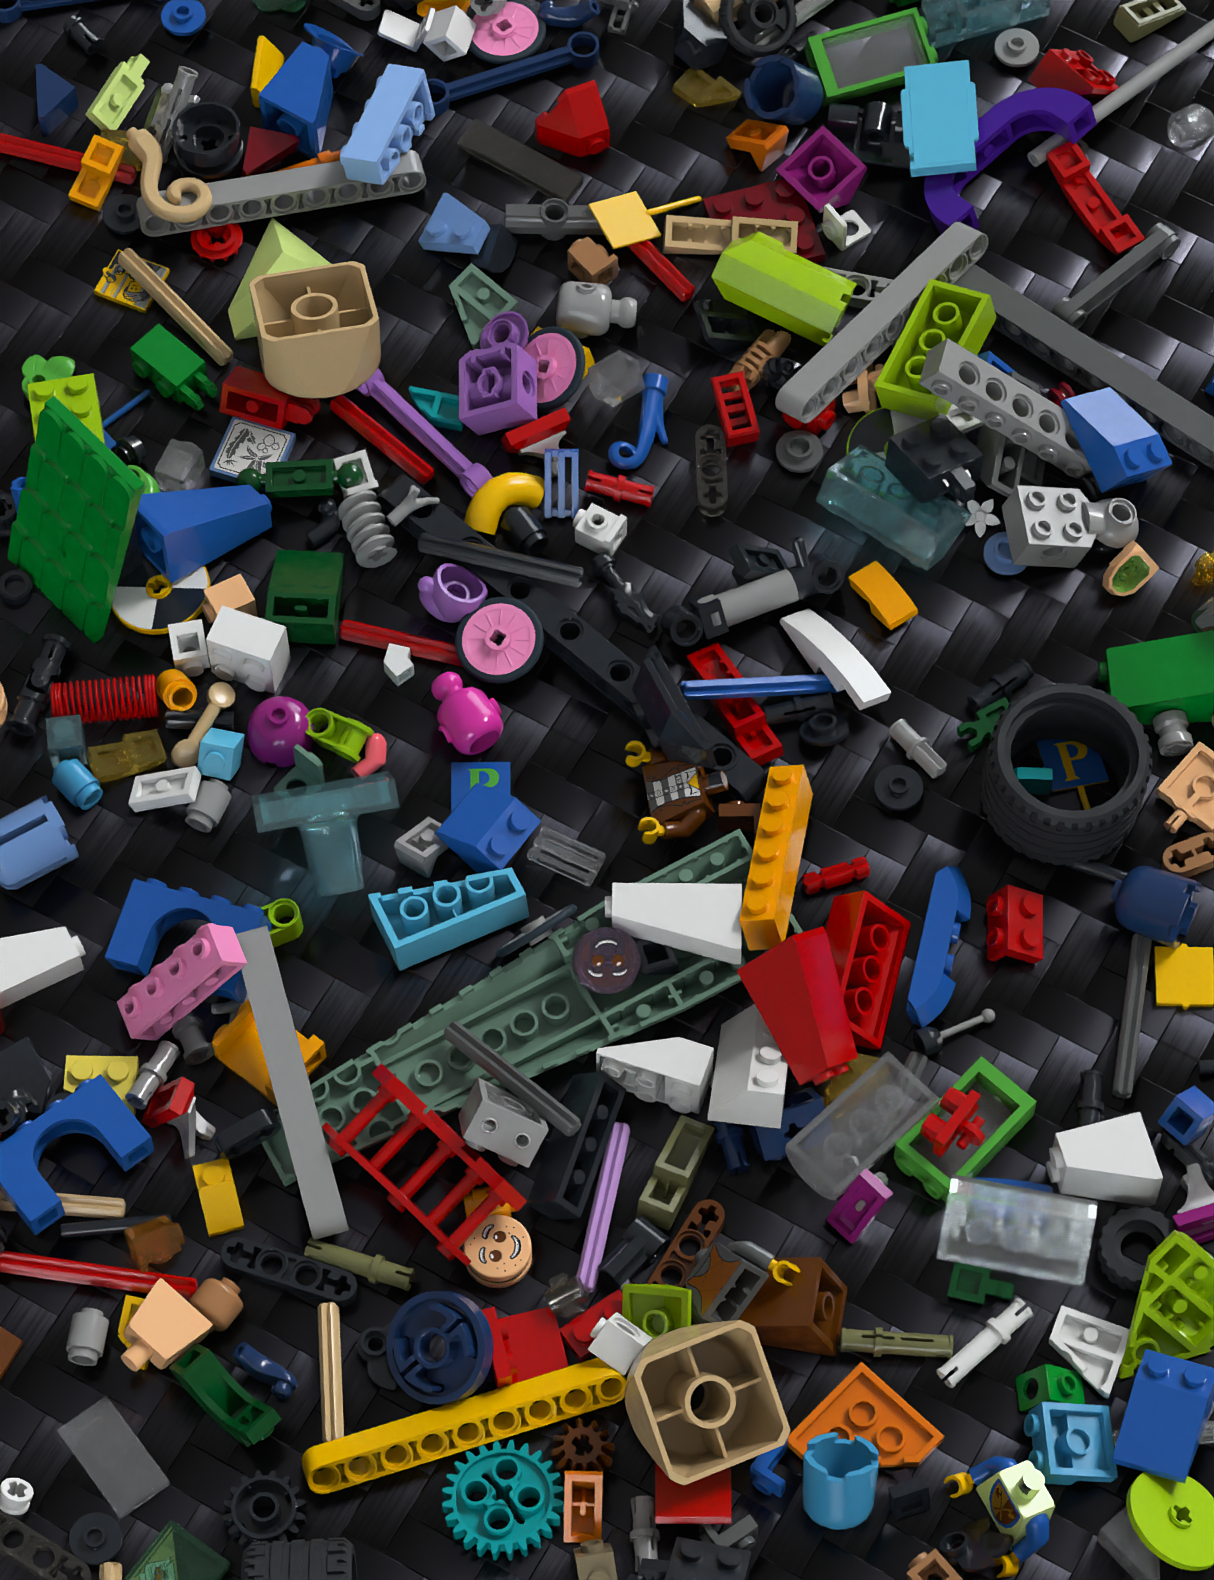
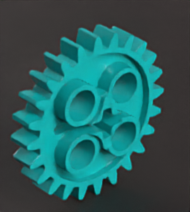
M497 1440L494 1441L493 1450L488 1451L484 1445L479 1446L480 1455L478 1456L469 1451L465 1452L467 1464L456 1461L454 1465L458 1475L447 1474V1483L451 1487L442 1489L443 1498L447 1499V1501L442 1503L443 1513L449 1514L445 1517L447 1527H455L453 1529L454 1539L457 1540L465 1536L463 1543L466 1550L476 1544L479 1557H482L487 1549L492 1551V1557L495 1561L498 1559L500 1551H505L510 1561L513 1560L514 1550L517 1549L525 1557L528 1556L527 1545L530 1543L537 1549L542 1548L540 1536L551 1539L553 1535L549 1525L560 1526V1516L556 1513L564 1512V1502L559 1500L564 1497V1488L557 1486L561 1483L560 1474L551 1473L553 1471V1462L549 1460L541 1464L543 1457L540 1450L530 1456L527 1443L519 1451L515 1450L513 1440L509 1441L506 1449H501ZM510 1470L516 1473L509 1480L498 1477L504 1471ZM483 1476H488L492 1480L495 1489L502 1499L497 1501L495 1489L482 1478ZM475 1492H481L486 1495L481 1501L474 1502L468 1499ZM527 1498H534L539 1501L536 1506L530 1508L521 1505L523 1500ZM509 1499H510V1505H511L512 1511H513L514 1514L517 1515L522 1521H525L524 1524H519V1523L514 1519L511 1510L508 1508V1505L505 1503L506 1500H509ZM497 1520H504L509 1523L505 1528L499 1530L490 1527Z

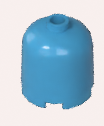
M837 1432L818 1435L809 1440L807 1450L803 1455L802 1497L804 1510L814 1522L827 1528L839 1530L856 1527L867 1519L874 1504L879 1468V1452L871 1442L857 1435L854 1441L838 1439Z

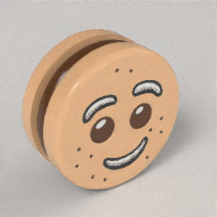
M504 1215L488 1216L464 1242V1253L471 1260L466 1268L469 1274L484 1286L490 1288L512 1286L519 1282L530 1268L532 1262L530 1236L525 1227L511 1217Z

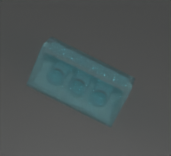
M859 445L828 469L816 502L826 507L831 513L844 518L858 530L868 533L882 542L885 547L895 550L909 559L911 563L922 567L926 571L944 557L972 515L971 512L943 495L926 503H919L885 467V459L863 445Z

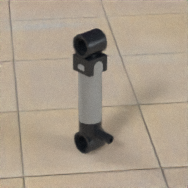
M794 537L791 539L790 544L796 562L795 566L717 595L709 592L688 600L691 611L685 606H671L662 615L661 628L678 645L684 647L692 646L698 642L701 636L708 640L729 632V626L818 593H834L843 584L844 571L837 562L826 554L815 553L808 557L803 538ZM828 567L827 575L823 579L818 580L820 570ZM687 619L686 628L681 632H676L678 623Z

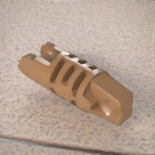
M771 329L765 330L736 362L730 373L743 371L748 390L752 389L760 381V378L763 377V366L766 361L773 357H780L791 342V334L785 331H777L776 333ZM736 385L725 389L728 392L737 391L739 386Z

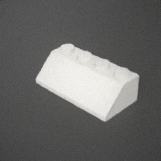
M755 1004L721 1025L707 1120L780 1129L789 1065Z

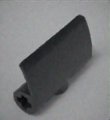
M880 101L869 102L865 104L864 109L854 105L830 103L827 130L863 164L910 169L909 149L904 147L902 111L895 113L890 105Z

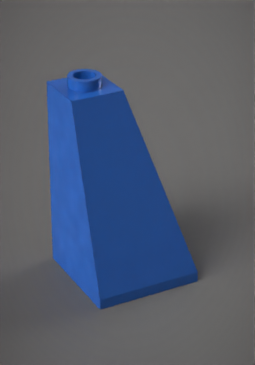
M251 485L142 494L134 521L140 551L173 583L271 528L270 512H272V505L266 495L259 494Z

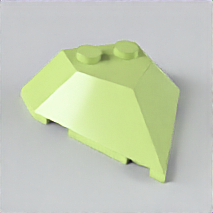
M273 217L228 309L235 341L257 336L249 282L255 277L331 264Z

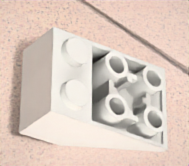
M681 1037L598 1048L596 1052V1072L605 1073L626 1088V1091L634 1093L643 1101H659L669 1104L672 1109L681 1113H689L691 1111L699 1114L713 1075L714 1048Z

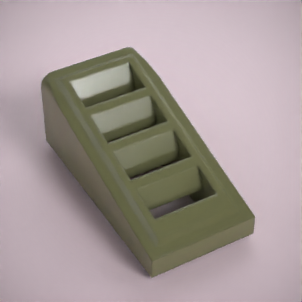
M1134 0L1119 6L1113 23L1126 39L1132 43L1185 13L1186 8L1179 0ZM1159 3H1162L1167 8V10H1165Z

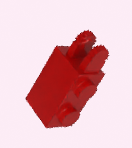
M236 366L222 384L219 412L282 430L288 421L296 424L300 423L301 425L309 424L313 420L314 415L319 412L321 403L317 398H301L279 391L268 383L264 373Z

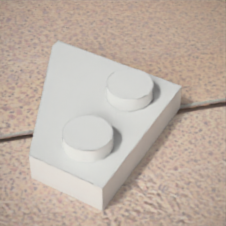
M1061 1305L1049 1344L1102 1397L1108 1399L1126 1349L1125 1346L1130 1329Z

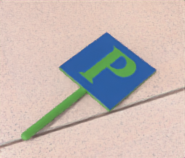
M452 762L451 812L476 783L510 795V762Z

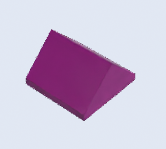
M822 126L775 170L813 208L822 213L824 212V206L828 203L834 209L850 203L867 167L831 132Z

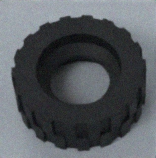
M1132 1206L1130 1209H1121L1115 1216H1111L1107 1220L1106 1226L1102 1228L1097 1246V1259L1101 1263L1100 1268L1103 1274L1106 1273L1108 1276V1280L1113 1284H1118L1121 1289L1139 1292L1146 1265L1137 1266L1126 1261L1121 1253V1242L1129 1234L1144 1233L1151 1237L1156 1247H1158L1175 1230L1170 1219L1167 1220L1163 1213L1153 1211L1145 1206L1144 1208Z

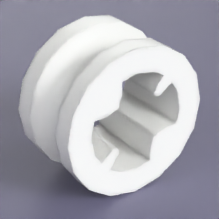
M20 1478L4 1480L0 1486V1509L10 1515H21L27 1512L34 1494L31 1485Z

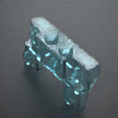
M921 0V7L928 26V35L926 37L929 46H934V48L1048 16L1051 4L1050 0Z

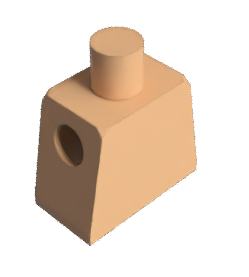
M160 1278L126 1327L123 1335L132 1345L121 1355V1359L135 1372L148 1360L162 1370L181 1357L195 1343L198 1344L208 1336L213 1324L167 1282Z

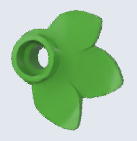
M40 355L29 357L22 367V374L24 376L22 391L26 398L29 400L27 384L71 377L75 370V361L65 356L52 357L48 361Z

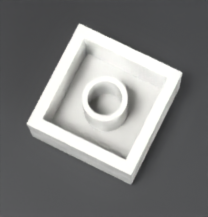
M222 605L206 638L212 673L226 681L236 680L245 683L255 691L263 692L265 690L275 694L291 661L286 627Z

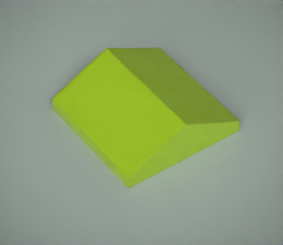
M623 1284L622 1316L653 1339L673 1330L691 1326V1290L668 1284Z

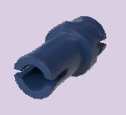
M714 1121L718 1132L715 1135L716 1142L722 1146L728 1173L735 1174L736 1168L738 1173L748 1170L751 1165L748 1162L742 1140L745 1136L743 1128L735 1123Z

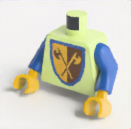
M994 1456L970 1468L969 1474L961 1472L945 1478L944 1484L954 1480L957 1481L959 1490L957 1493L950 1495L952 1498L969 1494L972 1491L973 1484L978 1485L976 1490L1000 1533L1013 1536L1014 1541L1010 1547V1551L1012 1550L1013 1552L994 1559V1567L1003 1564L1002 1572L996 1577L1006 1578L1017 1574L1019 1561L1025 1562L1047 1543L1049 1539V1521L1055 1505L1044 1485L1045 1478L1043 1474L1034 1468L1032 1462L1026 1460L1018 1464L1012 1458Z

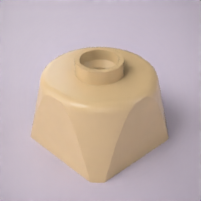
M349 261L260 275L249 282L263 373L268 383L274 388L301 398H328L345 394L358 388L377 371L381 358L379 317L363 264Z
M742 1320L692 1325L663 1334L653 1339L641 1350L628 1373L625 1386V1405L631 1425L638 1439L669 1479L681 1485H687L783 1446L789 1436L790 1427L756 1329L753 1325ZM699 1384H702L704 1387L703 1401L698 1408L691 1410V1395L694 1389Z

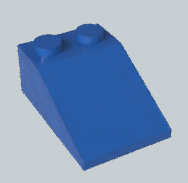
M1111 387L1061 401L1062 407L1102 493L1148 480L1172 465V461L1159 433Z
M1146 1349L1134 1380L1112 1456V1463L1185 1484L1214 1402V1368Z

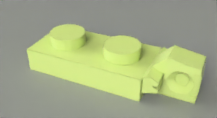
M142 54L130 57L127 63L123 61L114 69L85 114L107 136L115 134L145 87L141 75L150 61Z

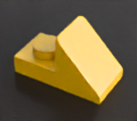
M218 1159L192 1166L209 1237L244 1229L245 1226L229 1160Z

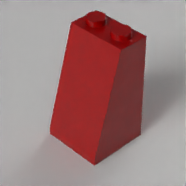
M824 927L792 935L736 970L799 1085L813 1081L815 1086L829 1079L833 1080L850 1070L847 1064L857 1059L858 1054L828 936Z

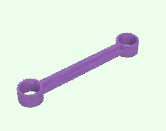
M379 368L368 381L356 388L362 395L366 397L371 395L452 471L459 478L461 486L471 498H473L475 492L484 483L493 478L484 466L479 463L472 464L385 382Z

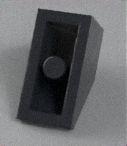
M683 0L673 24L674 53L695 71L721 62L729 43L727 37L724 36L722 29L689 0Z

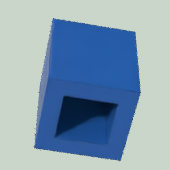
M1192 1086L1174 1098L1158 1120V1123L1185 1146L1201 1137L1213 1122L1214 1102L1197 1087Z

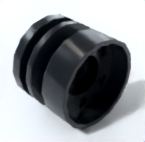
M214 101L198 102L181 111L173 122L172 136L177 151L179 170L183 178H196L204 183L239 178L242 172L245 151L240 121L235 111L225 104Z

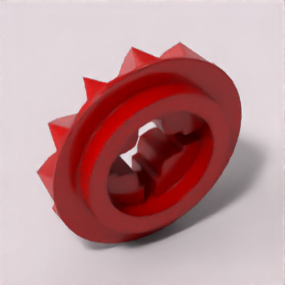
M229 223L222 226L193 230L191 233L192 248L198 253L200 259L204 257L209 258L212 263L215 259L227 261L230 255H237L239 247L243 245L242 229L238 223ZM221 236L223 237L222 244L220 242L212 244L211 237L217 239Z

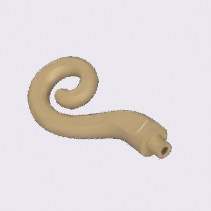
M135 127L130 128L126 133V137L129 139L128 147L142 162L140 190L147 208L157 217L174 223H188L202 218L209 211L212 204V194L208 185L196 178L177 179L168 186L166 196L170 203L165 201L158 192V182L163 163L161 147L156 138L146 129L137 130ZM192 192L197 195V199L191 204L179 206L182 202V193Z

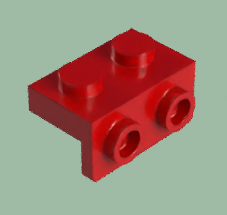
M1009 884L991 894L986 904V912L988 914V933L986 936L988 960L995 962L1005 955L1033 964L1043 960V895Z

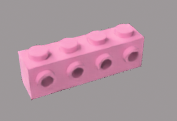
M214 923L201 926L192 938L185 944L176 947L171 956L163 963L154 966L149 975L139 983L132 985L128 989V993L117 1001L132 1039L157 1041L178 1020L184 1018L247 964L233 927L220 926Z

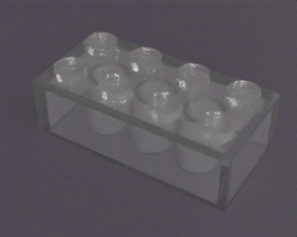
M952 1174L937 1258L1083 1286L1098 1202Z

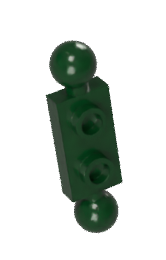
M333 459L266 462V474H261L254 468H245L237 475L236 484L237 486L251 485L257 492L262 487H265L267 498L334 495V483H339L343 488L348 489L361 485L364 474L361 467L352 462L345 463L338 470H334Z

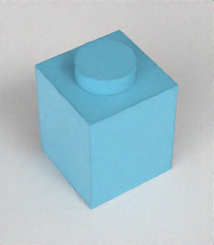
M211 727L200 741L197 769L201 774L230 781L241 766L245 734Z

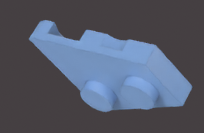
M443 193L419 239V243L424 250L478 254L490 231V227L479 215L448 193Z

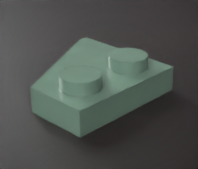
M472 263L449 285L474 350L480 348L481 333L494 316L507 311L516 312L520 308L517 300Z

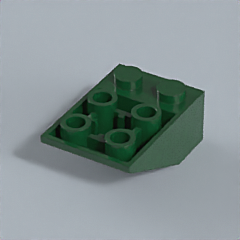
M277 550L268 589L265 620L285 626L288 642L336 645L345 553Z

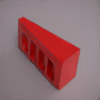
M743 371L711 378V386L726 447L757 441L760 429ZM739 386L737 391L722 394L721 389ZM742 399V403L725 405V402ZM745 412L744 417L729 419V415ZM743 426H748V427H746V428L737 429V430H732V429H735V428H739V427H743Z

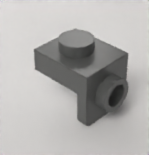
M750 1514L720 1535L717 1534L711 1524H699L700 1535L697 1539L702 1542L749 1551L756 1544L755 1539L758 1538V1525Z

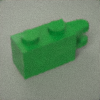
M159 323L130 348L134 371L141 378L145 379L147 377L155 383L157 390L164 397H172L179 404L184 401L192 409L199 411L204 407L201 398L194 393L195 390L199 388L211 398L218 394L217 387L207 376L205 361Z

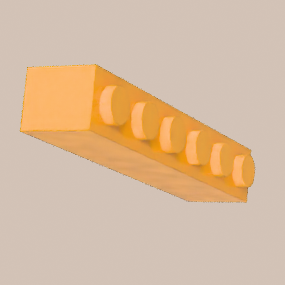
M804 765L773 766L769 768L739 919L749 950L771 949L786 939L813 796Z

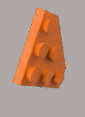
M861 1362L789 1434L788 1447L803 1460V1455L807 1450V1443L818 1435L837 1432L838 1439L854 1441L857 1435L868 1440L876 1447L879 1452V1468L919 1467L944 1441V1435Z

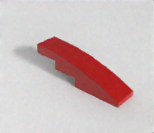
M718 642L687 656V660L698 680L743 678ZM753 697L709 699L739 749L759 766L784 755L783 745L767 725L766 716Z

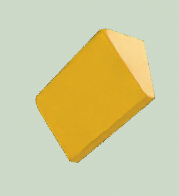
M259 36L257 39L250 86L254 107H260V92L284 64V55L265 36Z

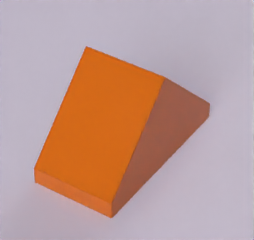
M565 1471L564 1542L582 1543L594 1539L602 1540L603 1472Z

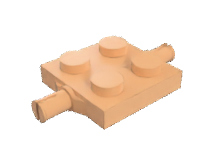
M1200 741L1157 788L1156 795L1175 810L1171 817L1164 822L1165 828L1167 830L1170 829L1171 833H1176L1186 820L1194 822L1206 832L1214 833V751Z

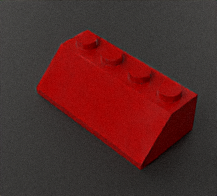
M865 890L834 896L825 931L828 936L855 1045L876 1050L881 1049L911 922Z

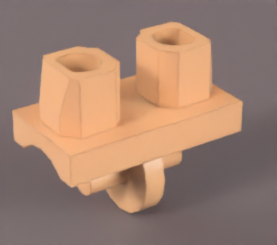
M871 363L850 384H857L858 389L843 392V405L848 413L865 411L868 414L878 409V395H876L874 384L884 367L883 364L875 365L874 371V365Z

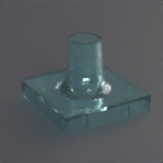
M389 771L251 796L258 833L296 826L300 831L310 876L313 877L317 897L343 894L365 888L361 869L363 865L357 827L358 817L360 814L399 808L395 779Z

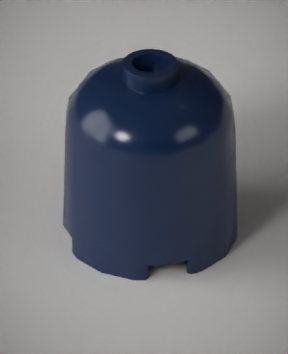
M768 55L755 63L757 67L752 71L750 78L745 79L744 97L749 109H752L758 116L780 124L787 126L805 124L812 120L819 112L823 102V87L819 77L811 69L781 55Z
M1139 866L1132 869L1125 876L1124 880L1118 879L1116 881L1111 899L1116 900L1115 914L1121 926L1176 949L1180 946V941L1177 940L1179 933L1187 935L1198 908V903L1192 901L1194 891L1199 893L1202 887L1201 882L1155 867Z

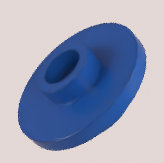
M171 0L164 6L161 20L164 28L171 34L188 36L198 32L203 27L206 21V13L203 5L197 0Z

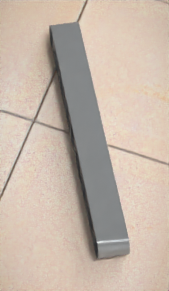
M409 150L407 153H400V163L383 185L347 179L343 165L340 161L206 183L212 194L211 208L202 218L188 223H174L157 217L147 208L142 196L136 202V209L142 232L147 236L158 237L222 226L229 223L234 224L411 194L420 191L426 185V176L419 154L416 151ZM167 190L158 191L160 196L170 203L166 196ZM192 192L182 193V202L179 206L191 204L197 199V195Z
M961 222L953 223L783 385L776 397V408L805 424L811 422L901 335L929 279L953 285L983 256L988 246L987 235Z
M268 926L238 933L236 936L247 961V964L241 970L313 1240L348 1231L347 1220Z

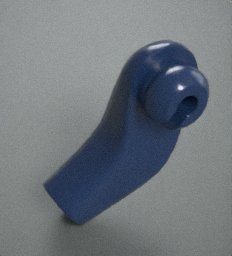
M545 0L539 6L540 12L538 15L545 21L546 25L575 28L600 13V7L594 0H588L569 7H556L553 1Z
M246 1342L240 1343L235 1348L233 1357L253 1378L272 1385L271 1392L275 1397L287 1399L290 1397L291 1391L297 1389V1380L288 1370L267 1358Z

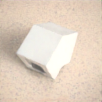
M389 643L384 659V671L399 686L415 675L414 664L410 661V648Z

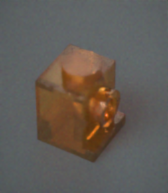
M165 1215L124 1230L133 1262L142 1273L149 1271L148 1263L159 1264L170 1260L173 1257L172 1254L182 1251L180 1245L185 1244L184 1235L179 1224H173Z

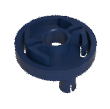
M450 1291L425 1292L408 1300L394 1316L387 1335V1359L394 1379L409 1396L427 1404H449L466 1399L479 1387H487V1383H492L494 1378L491 1368L493 1359L492 1332L483 1312L469 1298ZM444 1302L448 1303V1304L451 1305V1306H454V1307L460 1309L461 1311L464 1312V1314H462V1313H461L460 1311H458L457 1309H455V1308H453V1307H450V1306H448L447 1304H444ZM435 1334L440 1335L445 1342V1354L438 1362L433 1359L430 1353V1341ZM407 1337H409L410 1350L412 1356H410ZM425 1376L433 1382L444 1385V1391L440 1393V1391H442V1386L430 1382L425 1378Z

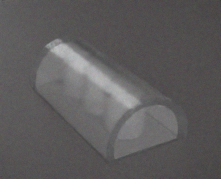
M887 1052L786 1144L785 1151L796 1172L813 1190L829 1200H836L851 1186L866 1168L869 1170L940 1104V1099L890 1052Z

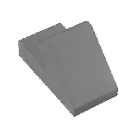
M427 817L397 839L394 849L400 863L429 878L437 857L449 849L434 834L441 826V823Z

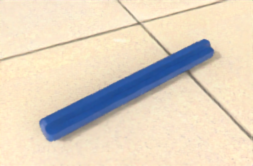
M825 674L682 681L680 683V691L685 700L821 694L829 691L830 693H839Z

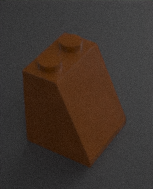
M821 1257L775 1258L774 1260L778 1262L785 1260L799 1268L800 1273L791 1268L784 1271V1279L793 1285L787 1286L776 1281L773 1277V1271L768 1270L767 1273L770 1276L738 1320L747 1322L755 1327L761 1345L837 1356L847 1286Z

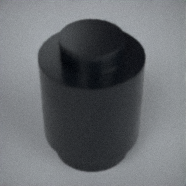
M515 506L505 512L502 517L501 529L520 553L535 556L547 546L549 540L546 537V530L527 507Z

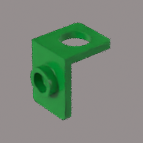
M1044 1364L1016 1377L1019 1410L1021 1412H1028L1041 1402L1085 1404L1082 1377L1077 1371ZM1036 1379L1039 1386L1038 1393L1034 1399L1030 1400L1027 1396V1386L1031 1380Z

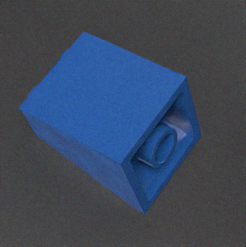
M302 41L259 94L263 129L295 135L299 140L296 151L311 159L316 158V154L321 153L333 98L330 57L322 48L313 47Z

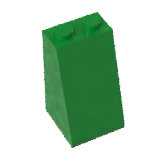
M1214 630L1108 648L1105 652L1104 662L1098 663L1099 683H1105V693L1114 696L1120 703H1124L1128 710L1137 716V721L1142 723V725L1153 724V719L1158 714L1169 710L1184 711L1187 714L1188 723L1211 722L1212 715L1214 714Z

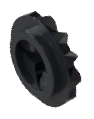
M773 357L764 364L762 376L768 381L769 387H775L779 392L783 385L803 366L791 359Z

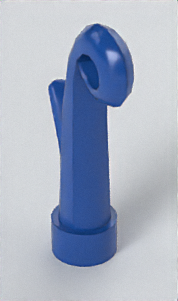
M646 373L643 375L640 388L642 402L636 446L634 447L632 444L623 441L613 443L608 450V457L615 467L629 470L642 464L650 451L655 433H657L663 445L668 443L663 420V402L669 384L667 377L658 373ZM619 451H625L630 457L624 458L620 456Z

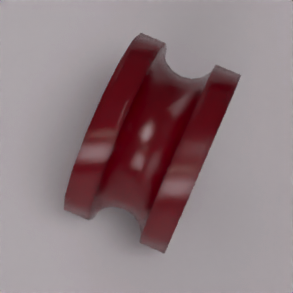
M1065 382L1059 383L1056 389L1051 388L1047 391V399L1063 408L1062 400L1076 396L1071 387Z

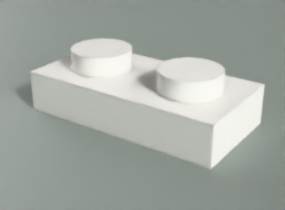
M196 766L136 776L128 804L135 812L195 802L202 774Z

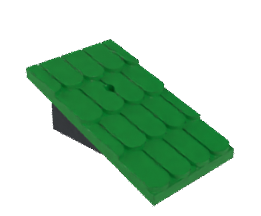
M53 396L45 402L44 409L39 414L36 440L31 445L25 488L20 493L17 519L12 523L7 558L16 567H19V570L26 572L30 576L32 583L38 589L40 588L41 592L59 610L62 609V613L81 632L84 631V635L95 644L104 636L117 584L143 563L134 521L145 483L63 403Z

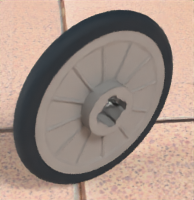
M571 904L546 919L542 915L520 929L522 932L520 935L497 950V956L504 957L527 943L532 946L553 933L551 928L575 913L577 906Z

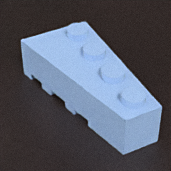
M388 64L383 75L379 76L372 97L366 101L364 112L359 122L354 124L352 135L347 145H344L340 152V163L344 167L347 179L383 185L400 163V153H407L412 147L411 138L413 135L420 136L425 130L422 123L425 120L431 121L434 118L435 111L424 69Z

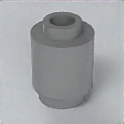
M210 778L209 781H201L195 802L189 803L186 809L188 814L185 819L186 823L194 829L209 833L212 827H217L232 798L231 794L227 791L228 786L213 778Z
M83 1308L81 1312L73 1314L66 1344V1351L69 1352V1361L78 1365L94 1366L97 1364L98 1358L102 1357L109 1326V1320L103 1317L102 1311L94 1308Z

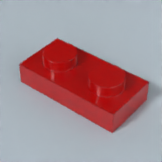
M617 1289L559 1329L561 1338L580 1363L593 1355L588 1350L594 1341L590 1333L602 1317L608 1320L616 1312L622 1316L623 1293L620 1289Z

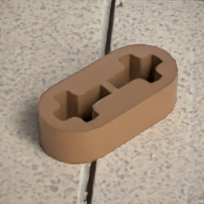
M1202 833L1168 847L1163 853L1161 869L1188 878L1214 868V855L1211 856L1208 851L1201 853L1204 845H1207L1210 849L1214 848V833ZM1172 857H1176L1178 861L1186 859L1183 867L1180 868L1177 864L1171 865Z

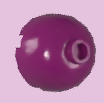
M283 696L266 699L257 705L249 716L246 733L251 752L259 761L265 764L267 761L269 763H276L277 767L295 765L293 747L298 744L307 752H311L312 745L314 744V740L305 732L306 730L308 731L309 718H306V715L310 711L302 702ZM312 723L310 726L314 730V724Z

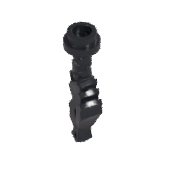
M607 552L597 555L591 561L592 571L595 576L604 577L613 589L610 595L613 598L612 602L615 605L616 613L620 616L621 620L636 627H641L647 637L651 638L658 630L657 625L662 614L656 615L652 613L645 603V593H637L632 583L624 582L615 570L617 561L613 556H609Z

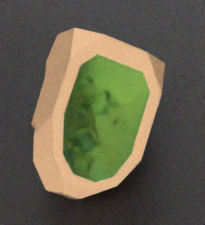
M1132 540L1109 563L1110 566L1103 575L1102 586L1110 594L1126 596L1135 593L1156 573L1159 567Z

